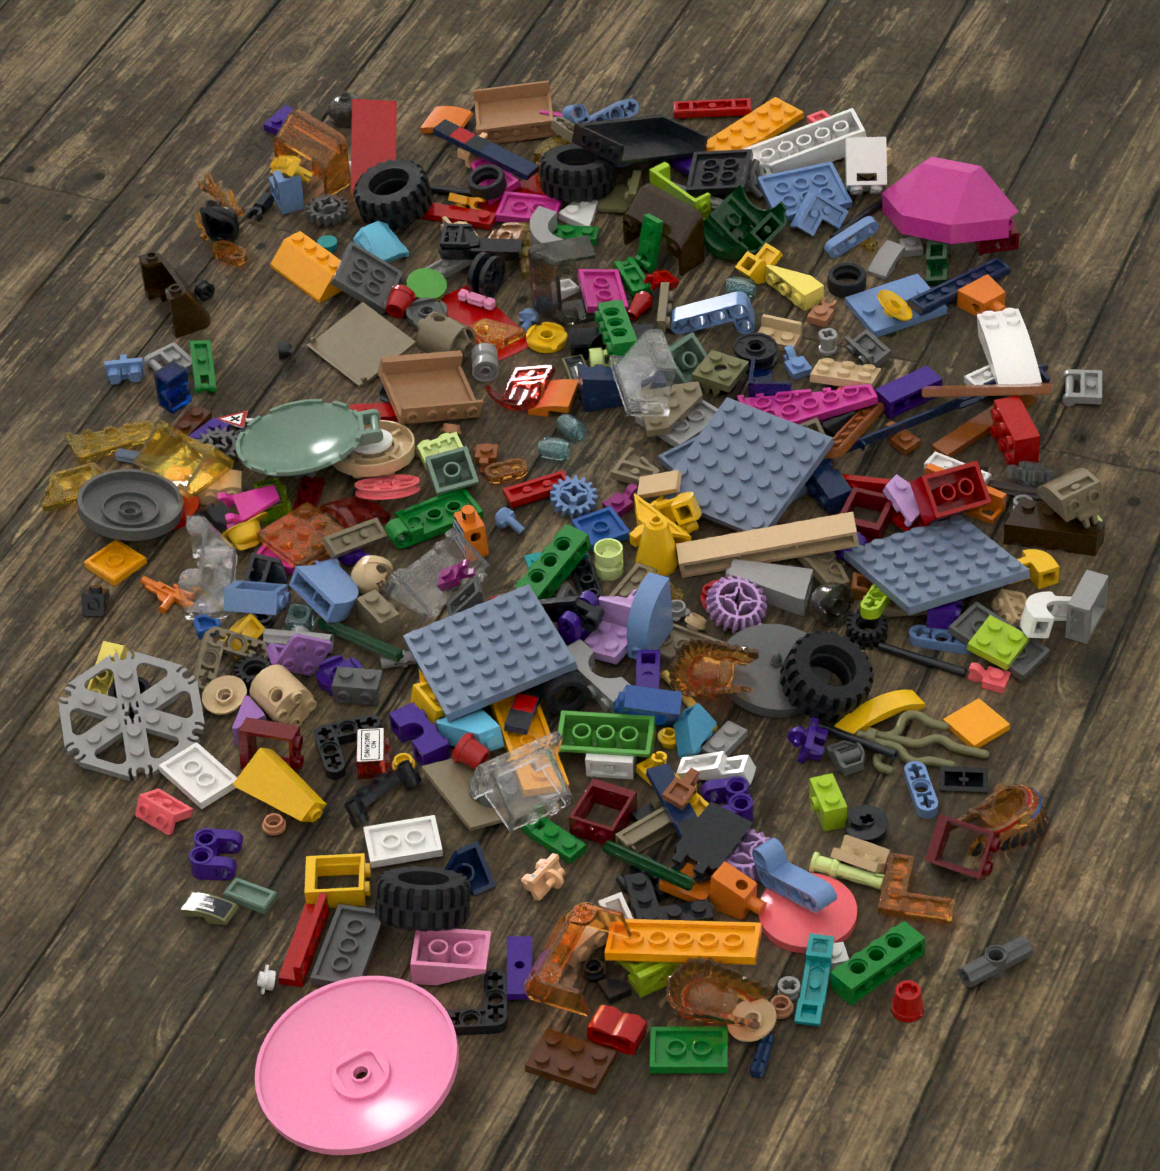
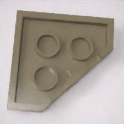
M699 381L636 390V399L647 437L669 434L678 421L682 422L691 413V409L703 401Z

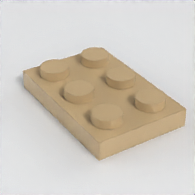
M831 358L819 359L810 373V382L841 387L871 384L874 388L881 376V368H876L872 364L856 365L851 361L836 362Z

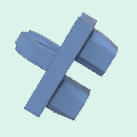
M127 354L120 355V360L104 361L107 381H110L111 385L119 384L124 379H129L132 383L140 382L141 378L145 377L142 357L127 359Z

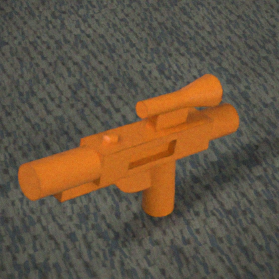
M146 576L141 578L140 583L145 586V589L156 594L158 600L162 603L158 608L162 614H166L173 603L181 607L185 606L191 610L196 607V602L191 600L196 596L195 591L185 589L177 584H174L172 588Z

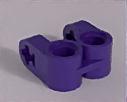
M583 591L579 596L582 601L592 606H599V599L591 591ZM566 611L558 619V633L560 636H563V641L567 646L580 639L584 641L592 633L583 628L579 617L571 611Z
M734 776L710 780L701 786L702 797L708 803L711 801L714 803L725 802L726 805H721V807L753 822V799L750 796L749 783L744 777Z
M211 828L198 830L194 835V848L189 853L192 875L199 880L233 879L237 869L236 861L230 857L219 855L220 853L239 852L243 844V835L235 830Z

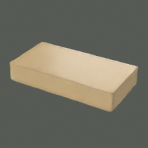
M679 470L641 476L639 478L637 495L645 499L679 493L682 473Z

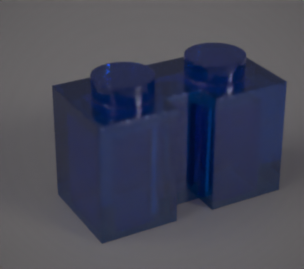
M171 361L154 372L159 406L174 414L192 402L191 389L187 384L188 372L184 366Z

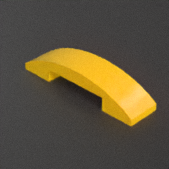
M913 690L892 691L861 704L852 713L849 712L834 727L857 735L858 730L867 731V727L893 715L909 710H921L926 707V704Z

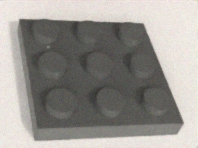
M350 241L330 284L360 302H364L370 308L383 315L386 311L389 293L393 286L398 285L403 272Z

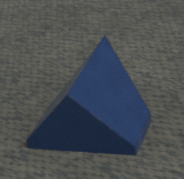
M478 841L455 850L444 868L445 870L461 873L468 878L471 885L470 895L475 896L496 886Z

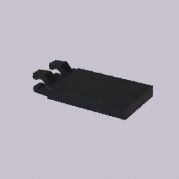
M711 801L675 846V855L672 858L674 863L671 865V868L681 872L688 861L696 864L693 870L695 875L692 879H695V882L701 885L710 872L715 873L724 861H728L752 830L753 822Z

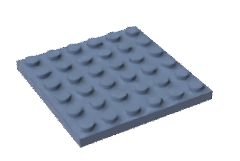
M727 397L672 470H679L682 473L679 493L663 495V500L675 498L680 493L693 492L702 512L701 517L738 532L775 526L835 443L834 439Z
M954 515L949 519L934 521L929 526L914 527L903 533H894L883 539H875L870 543H866L865 546L852 547L850 552L844 550V559L909 615L1030 578V570L962 515Z
M529 584L403 635L410 653L448 722L578 669L574 657Z

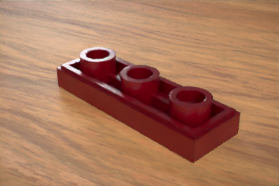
M303 477L290 518L312 524L325 487V478Z

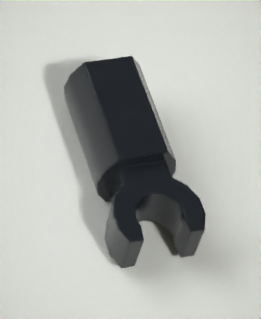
M263 192L254 206L248 209V219L256 215L257 221H261L263 215L274 202L273 195Z

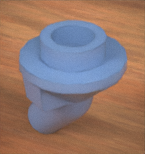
M526 308L519 312V322L523 323L519 331L525 334L532 323L538 322L539 314L534 309Z
M503 507L496 513L495 523L498 528L503 529L509 525L518 534L525 529L514 518V511L509 508Z

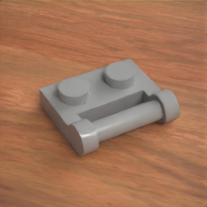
M175 342L148 354L143 360L144 364L155 370L167 385H172L177 378L192 371L191 357ZM162 360L171 370L167 371L158 361Z
M1068 369L1064 371V405L1073 406L1075 403L1102 404V370ZM1075 380H1080V393H1074Z

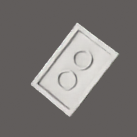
M197 742L159 765L160 772L201 809L236 788L233 783L237 777Z
M435 815L363 827L371 868L443 856Z

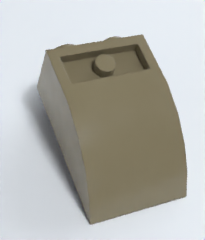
M1077 468L1039 486L1036 494L1066 522L1077 517L1082 521L1085 529L1091 527L1089 517L1093 525L1098 523L1097 513L1100 512L1099 506L1106 504L1101 481L1085 468Z

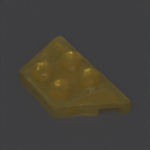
M91 462L51 473L49 485L45 491L46 497L45 500H42L43 511L76 503L79 490L83 484L92 477L107 471L100 469L98 465Z

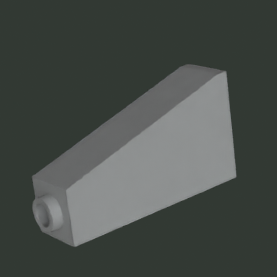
M733 559L731 567H727L725 578L732 575L736 579L740 575L742 580L749 577V583L751 584L757 582L756 589L763 588L762 595L766 596V604L805 616L813 587V569Z

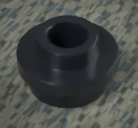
M588 958L581 967V974L588 981H598L606 975V966L599 958Z

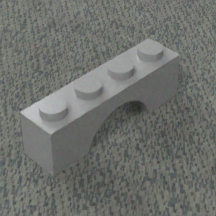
M581 639L568 645L567 648L574 657L578 669L572 672L582 676L589 691V698L594 699L604 712L617 714L613 712L615 698H618L619 691L622 692L624 687L630 684L623 677L603 678L592 672L595 669L594 651Z

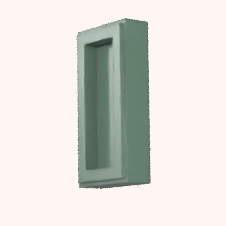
M235 877L223 893V897L235 904L266 915L277 901L278 893Z

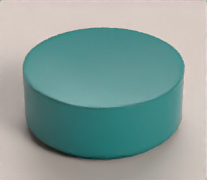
M325 235L317 240V243L330 253L338 247L337 239L334 236Z

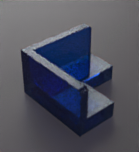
M751 357L748 398L756 397V394L764 393V396H774L777 392L792 391L791 382L772 381L773 370L756 369V357Z

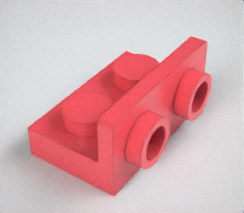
M158 788L139 795L135 815L163 833L171 835L174 831L175 822L192 817L193 808Z

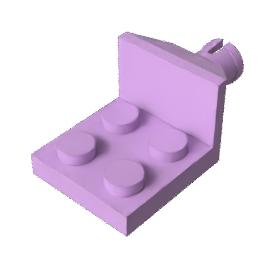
M634 589L627 598L620 596H600L598 598L599 606L605 611L602 617L603 621L597 630L593 631L583 641L594 651V659L617 665L628 653L627 623L637 589Z

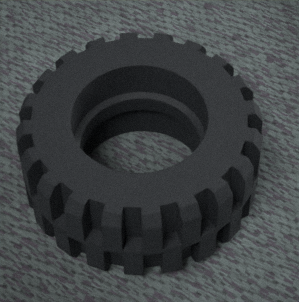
M574 143L559 145L558 147L550 148L549 151L547 150L540 159V186L548 197H554L558 201L564 200L565 202L581 203L582 201L591 202L595 199L599 200L602 197L608 196L615 187V163Z
M390 159L384 163H377L375 167L371 166L367 169L366 173L363 172L360 175L353 190L354 198L363 221L368 225L376 221L384 222L389 225L391 230L405 228L406 225L414 224L417 219L420 220L424 213L428 212L433 201V193L425 170L416 162L414 163L408 159L406 161L404 159L394 161Z
M817 631L816 634L811 632L796 641L781 666L780 684L783 686L782 691L785 697H789L788 702L792 706H796L798 712L809 715L810 719L812 717L821 719V722H830V720L839 722L849 712L852 713L863 704L872 688L874 675L872 673V664L867 661L869 657L865 651L862 652L860 650L861 647L856 642L852 643L849 641V637L845 635L841 637L837 632L833 631L830 633ZM811 667H822L830 670L840 679L843 686H831L822 682L814 675Z
M412 866L389 869V871L382 872L376 880L375 915L381 923L384 922L387 926L410 931L420 930L427 932L451 930L454 927L458 928L469 919L471 885L468 878L463 874L456 873L453 870H445L444 868Z

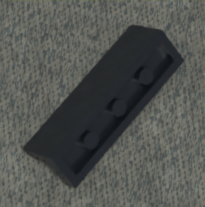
M479 238V246L439 247L438 252L441 259L474 260L479 253L485 251L493 256L502 257L504 261H521L523 241L522 239Z

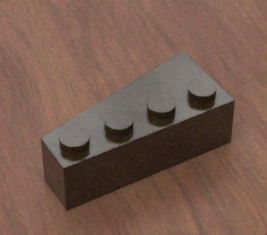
M1022 497L1004 524L1003 544L1012 545V542L1023 543L1022 547L1032 548V545L1045 546V550L1054 551V549L1062 548L1068 553L1096 556L1104 543L1105 522L1098 521L1097 524L1093 525L1089 518L1091 527L1085 529L1082 521L1077 517L1066 522L1049 505Z

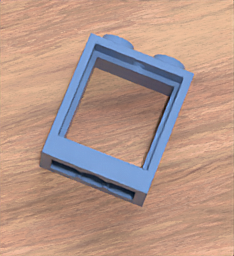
M235 580L224 588L223 611L277 615L290 604L291 592L288 591V584Z

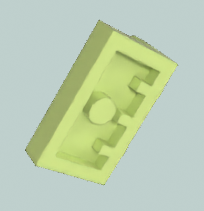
M457 432L451 434L444 433L437 439L421 441L416 447L415 455L417 458H421L426 469L425 457L460 448L463 445Z

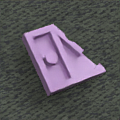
M896 474L885 486L883 493L892 502L896 512L901 511L906 519L905 525L910 527L921 514L910 483Z

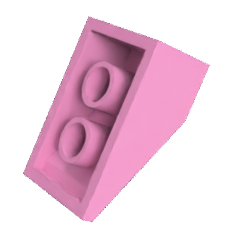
M454 928L451 930L427 932L416 930L410 963L411 983L436 986L486 973L491 931Z

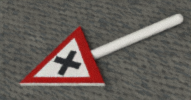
M247 410L217 419L228 425L244 428L245 423H249L254 418H247Z

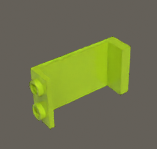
M666 162L649 169L650 184L696 208L701 213L703 221L711 214V199L708 192L696 199L671 182L670 165Z

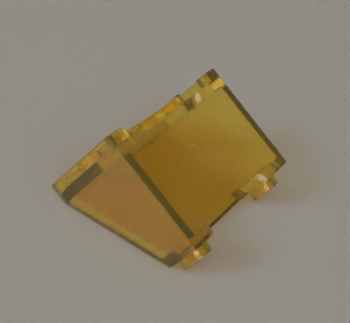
M159 419L133 464L138 466L139 470L153 472L169 479L179 488L178 493L190 499L191 496L196 498L230 471L235 461L216 447L208 443L205 445Z

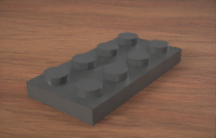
M976 601L949 626L948 633L967 645L989 615L1011 626L1013 625ZM1030 638L1028 644L1007 671L1011 672V675L1020 681H1023L1049 656L1050 649L1035 639Z
M338 904L310 976L312 985L325 986L340 980L365 976L384 926V922L381 923L375 915V909Z

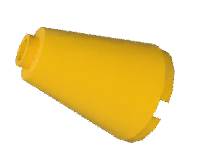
M653 515L645 521L636 555V563L638 562L657 569V574L661 576L673 574L676 571L675 568L679 566L677 547L667 519L660 515Z

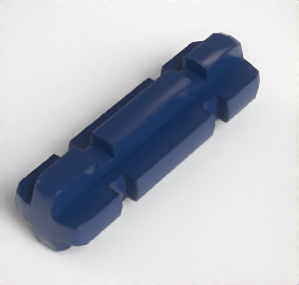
M767 1034L759 1039L760 1043L757 1045L753 1057L754 1062L750 1066V1075L752 1077L761 1078L764 1075V1068L767 1066L771 1053L770 1049H772L774 1044V1036L772 1034Z

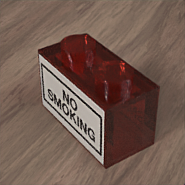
M385 727L357 729L356 767L358 779L374 778L380 773H386V768H391L390 754H387V751H391L390 737H386Z

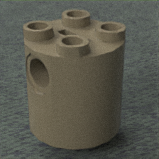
M434 311L425 319H420L417 324L416 347L423 351L433 353L461 350L463 355L462 364L474 348L476 339L474 329L442 313Z

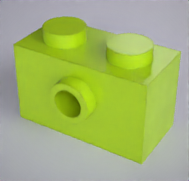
M833 773L809 778L811 808L816 812L824 832L845 827L847 805Z

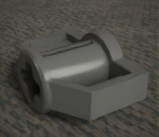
M844 740L826 746V755L832 761L836 771H840L846 776L864 770L866 755L859 742L852 743Z

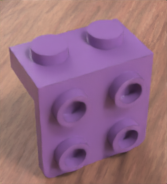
M294 634L286 646L270 643L266 650L272 665H282L289 672L312 676L333 646L329 640Z

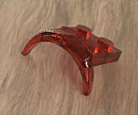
M553 365L516 367L502 395L496 392L490 385H485V390L502 407L511 410H528L540 402L556 371Z
M353 496L323 504L317 510L313 520L317 522L323 514L330 513L346 529L376 517L381 524L388 523L391 514L373 500Z

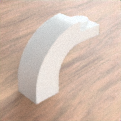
M1039 592L1029 596L1020 620V627L1028 638H1049L1053 622L1066 621L1067 605L1071 597L1055 596L1053 592Z

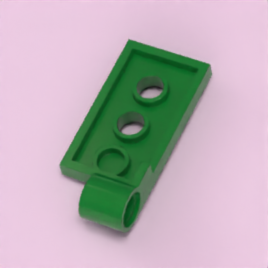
M462 488L395 512L396 518L390 520L384 530L394 546L398 549H403L453 530V514L461 511L465 505L473 506L481 519L484 518V514L466 488Z

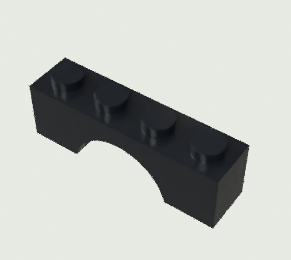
M653 324L632 325L638 340L639 357L655 356ZM599 327L569 329L571 356L582 354L584 360H589V349H606V344L603 343Z

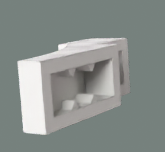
M724 751L682 757L676 775L683 779L687 771L692 767L699 771L697 776L699 780L710 781L741 776L751 785L756 766L749 755L727 758Z

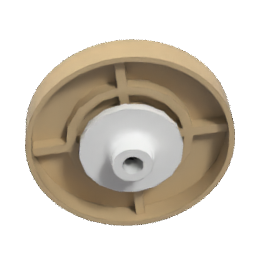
M380 420L379 425L383 432V440L381 442L356 447L349 455L332 465L338 471L352 475L354 478L393 475L395 471L409 465L414 458L416 451L414 435L410 429L402 424ZM371 424L364 425L365 430H370Z

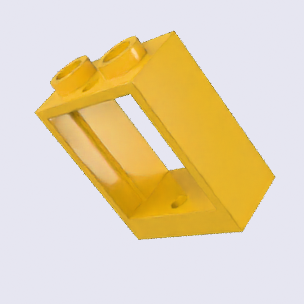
M365 853L306 856V904L315 905L319 893H327L329 908H337L338 904L356 907L366 906V896H370V881H366V878H371L370 863L365 861ZM359 875V887L318 889V877Z

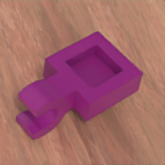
M632 483L626 488L624 494L616 492L602 502L603 509L612 506L617 515L622 517L634 508V493L637 494L638 486Z
M468 559L462 560L460 564L457 563L450 567H445L439 571L437 587L441 591H445L461 584L462 579L473 577L476 568L467 569L469 567Z

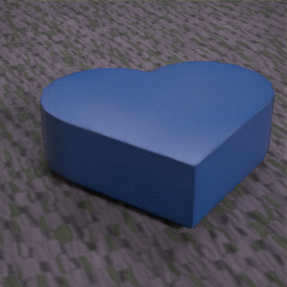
M198 615L193 620L198 639H203L205 632L211 627L222 628L219 619L210 618L208 615Z

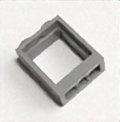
M1086 570L1067 605L1065 638L1085 644L1088 643L1106 610L1108 575Z

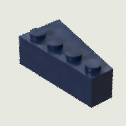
M577 364L579 397L584 412L638 403L636 390L667 385L661 366L625 368L624 365L604 367L603 364H595L594 367H588L585 364Z
M830 458L823 459L805 483L807 494L812 496L817 501L819 507L824 509L829 515L842 510L852 491V488L839 470H833Z

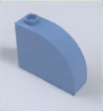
M338 564L296 566L289 586L327 623L339 622L348 618L359 593L357 585Z
M648 572L636 592L627 623L628 657L637 660V650H659L673 629L670 579Z

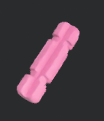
M461 289L458 293L460 301L481 308L484 306L488 310H493L496 306L494 298H486V296L475 292L470 293L466 289Z

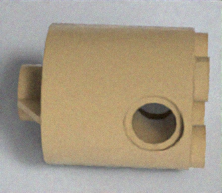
M271 665L263 669L251 683V699L274 722L301 726L302 721L316 708L317 703L312 693L282 665Z

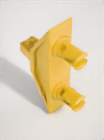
M634 493L637 527L629 533L630 544L634 547L640 544L647 518L653 515L665 517L654 507L657 503L668 500L667 498L663 500V495L649 504ZM665 517L675 544L691 541L689 534L699 528L696 520L678 526Z

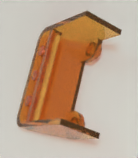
M296 108L291 111L273 140L275 157L303 156L310 160L313 174L324 182L325 196L327 193L334 195L349 186L351 178L347 143L344 136L301 109Z
M583 902L563 915L556 924L524 982V990L528 998L588 1016L590 1011L580 990L560 984L563 979L562 969L586 926L630 939L632 934L623 913L600 905Z

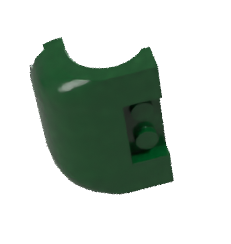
M740 184L703 221L704 247L713 255L732 262H739L747 251L756 255L765 243L768 244L787 224V208L782 201L771 209H761L755 206L746 196L744 186Z

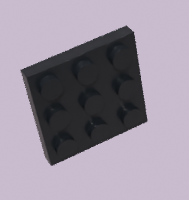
M752 149L694 152L686 192L691 196H701L707 192L710 195L731 194L742 184L746 193L753 159Z

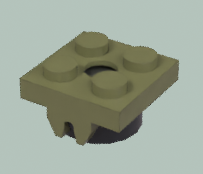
M711 350L692 373V381H699L706 394L710 392L715 397L717 395L729 394L735 390L738 381L749 369V361Z

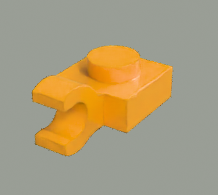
M449 193L448 198L449 201L455 202L454 206L466 208L467 204L471 209L481 210L477 208V203L485 202L483 198H472L454 193Z

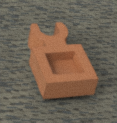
M823 297L821 299V306L815 304L807 315V323L826 328L834 317L837 300H833L832 303L828 304L827 298Z

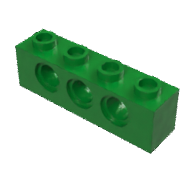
M622 299L597 303L598 311L594 312L595 322L598 324L600 334H602L603 343L606 344L607 354L612 356L613 362L639 359L638 340Z
M566 524L562 530L556 533L550 545L543 549L537 561L530 565L524 577L517 581L515 589L529 584L538 600L551 598L591 549L589 535Z
M905 921L890 928L882 937L873 940L869 946L860 952L854 953L849 960L841 965H837L831 971L830 989L852 1006L925 954V937Z

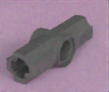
M1019 936L1002 946L991 945L986 948L985 955L958 968V974L966 987H973L988 978L998 979L1006 974L1007 968L1032 956L1033 949L1025 936Z

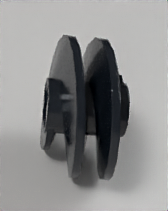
M873 805L855 806L849 811L848 819L845 821V835L880 845L888 835V818L880 808Z

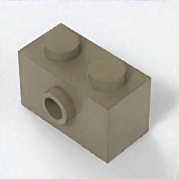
M376 589L356 598L359 619L379 640L386 642L402 634L400 614L395 610L394 605L388 602Z

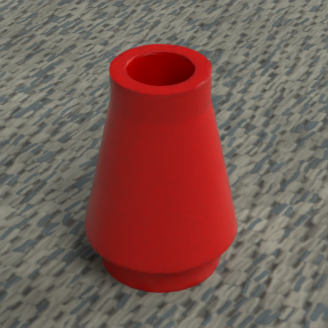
M641 291L635 294L627 311L630 320L636 321L638 317L652 307L653 298L649 293Z

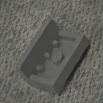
M865 329L855 339H851L848 335L844 337L848 344L846 349L852 356L856 354L862 365L872 364L878 368L893 356L892 351L868 329Z
M337 666L332 683L333 701L337 703L378 706L383 670Z

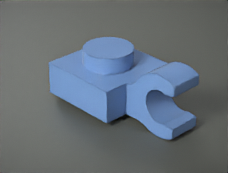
M792 345L783 347V350L786 352V355H783L785 360L784 369L792 380L809 376L812 372V367L804 356L797 357Z

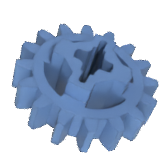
M577 475L573 479L566 476L565 481L558 479V484H553L552 491H550L551 506H555L556 513L561 511L563 518L567 514L570 515V519H573L574 515L581 517L583 513L585 515L589 514L590 510H595L598 495H596L597 489L592 488L593 483H585V477L578 480Z

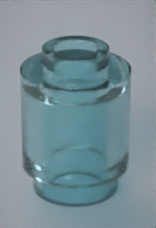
M733 276V278L728 277L725 285L726 294L741 291L747 294L749 300L752 296H755L757 285L754 284L753 279Z
M563 414L557 419L556 427L558 431L570 441L579 442L585 437L587 432L586 425L573 415Z
M545 436L543 440L539 441L538 453H541L542 458L563 460L568 459L570 456L571 443L566 442V439Z

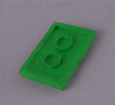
M728 1026L651 1027L650 1073H728Z

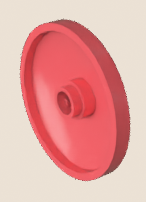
M811 873L830 883L837 894V900L818 913H813L767 888L760 898L767 903L766 908L761 915H758V922L761 923L764 935L778 947L806 954L809 933L834 936V943L845 942L856 927L857 903L851 891L838 880L823 874Z

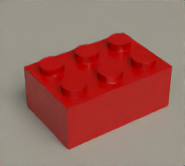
M1019 395L994 400V409L991 410L993 426H990L991 437L997 441L999 452H1002L1004 455L1006 466L1019 465V462L1022 461L1039 463L1040 435Z
M978 461L923 475L910 482L924 524L974 511L992 503Z

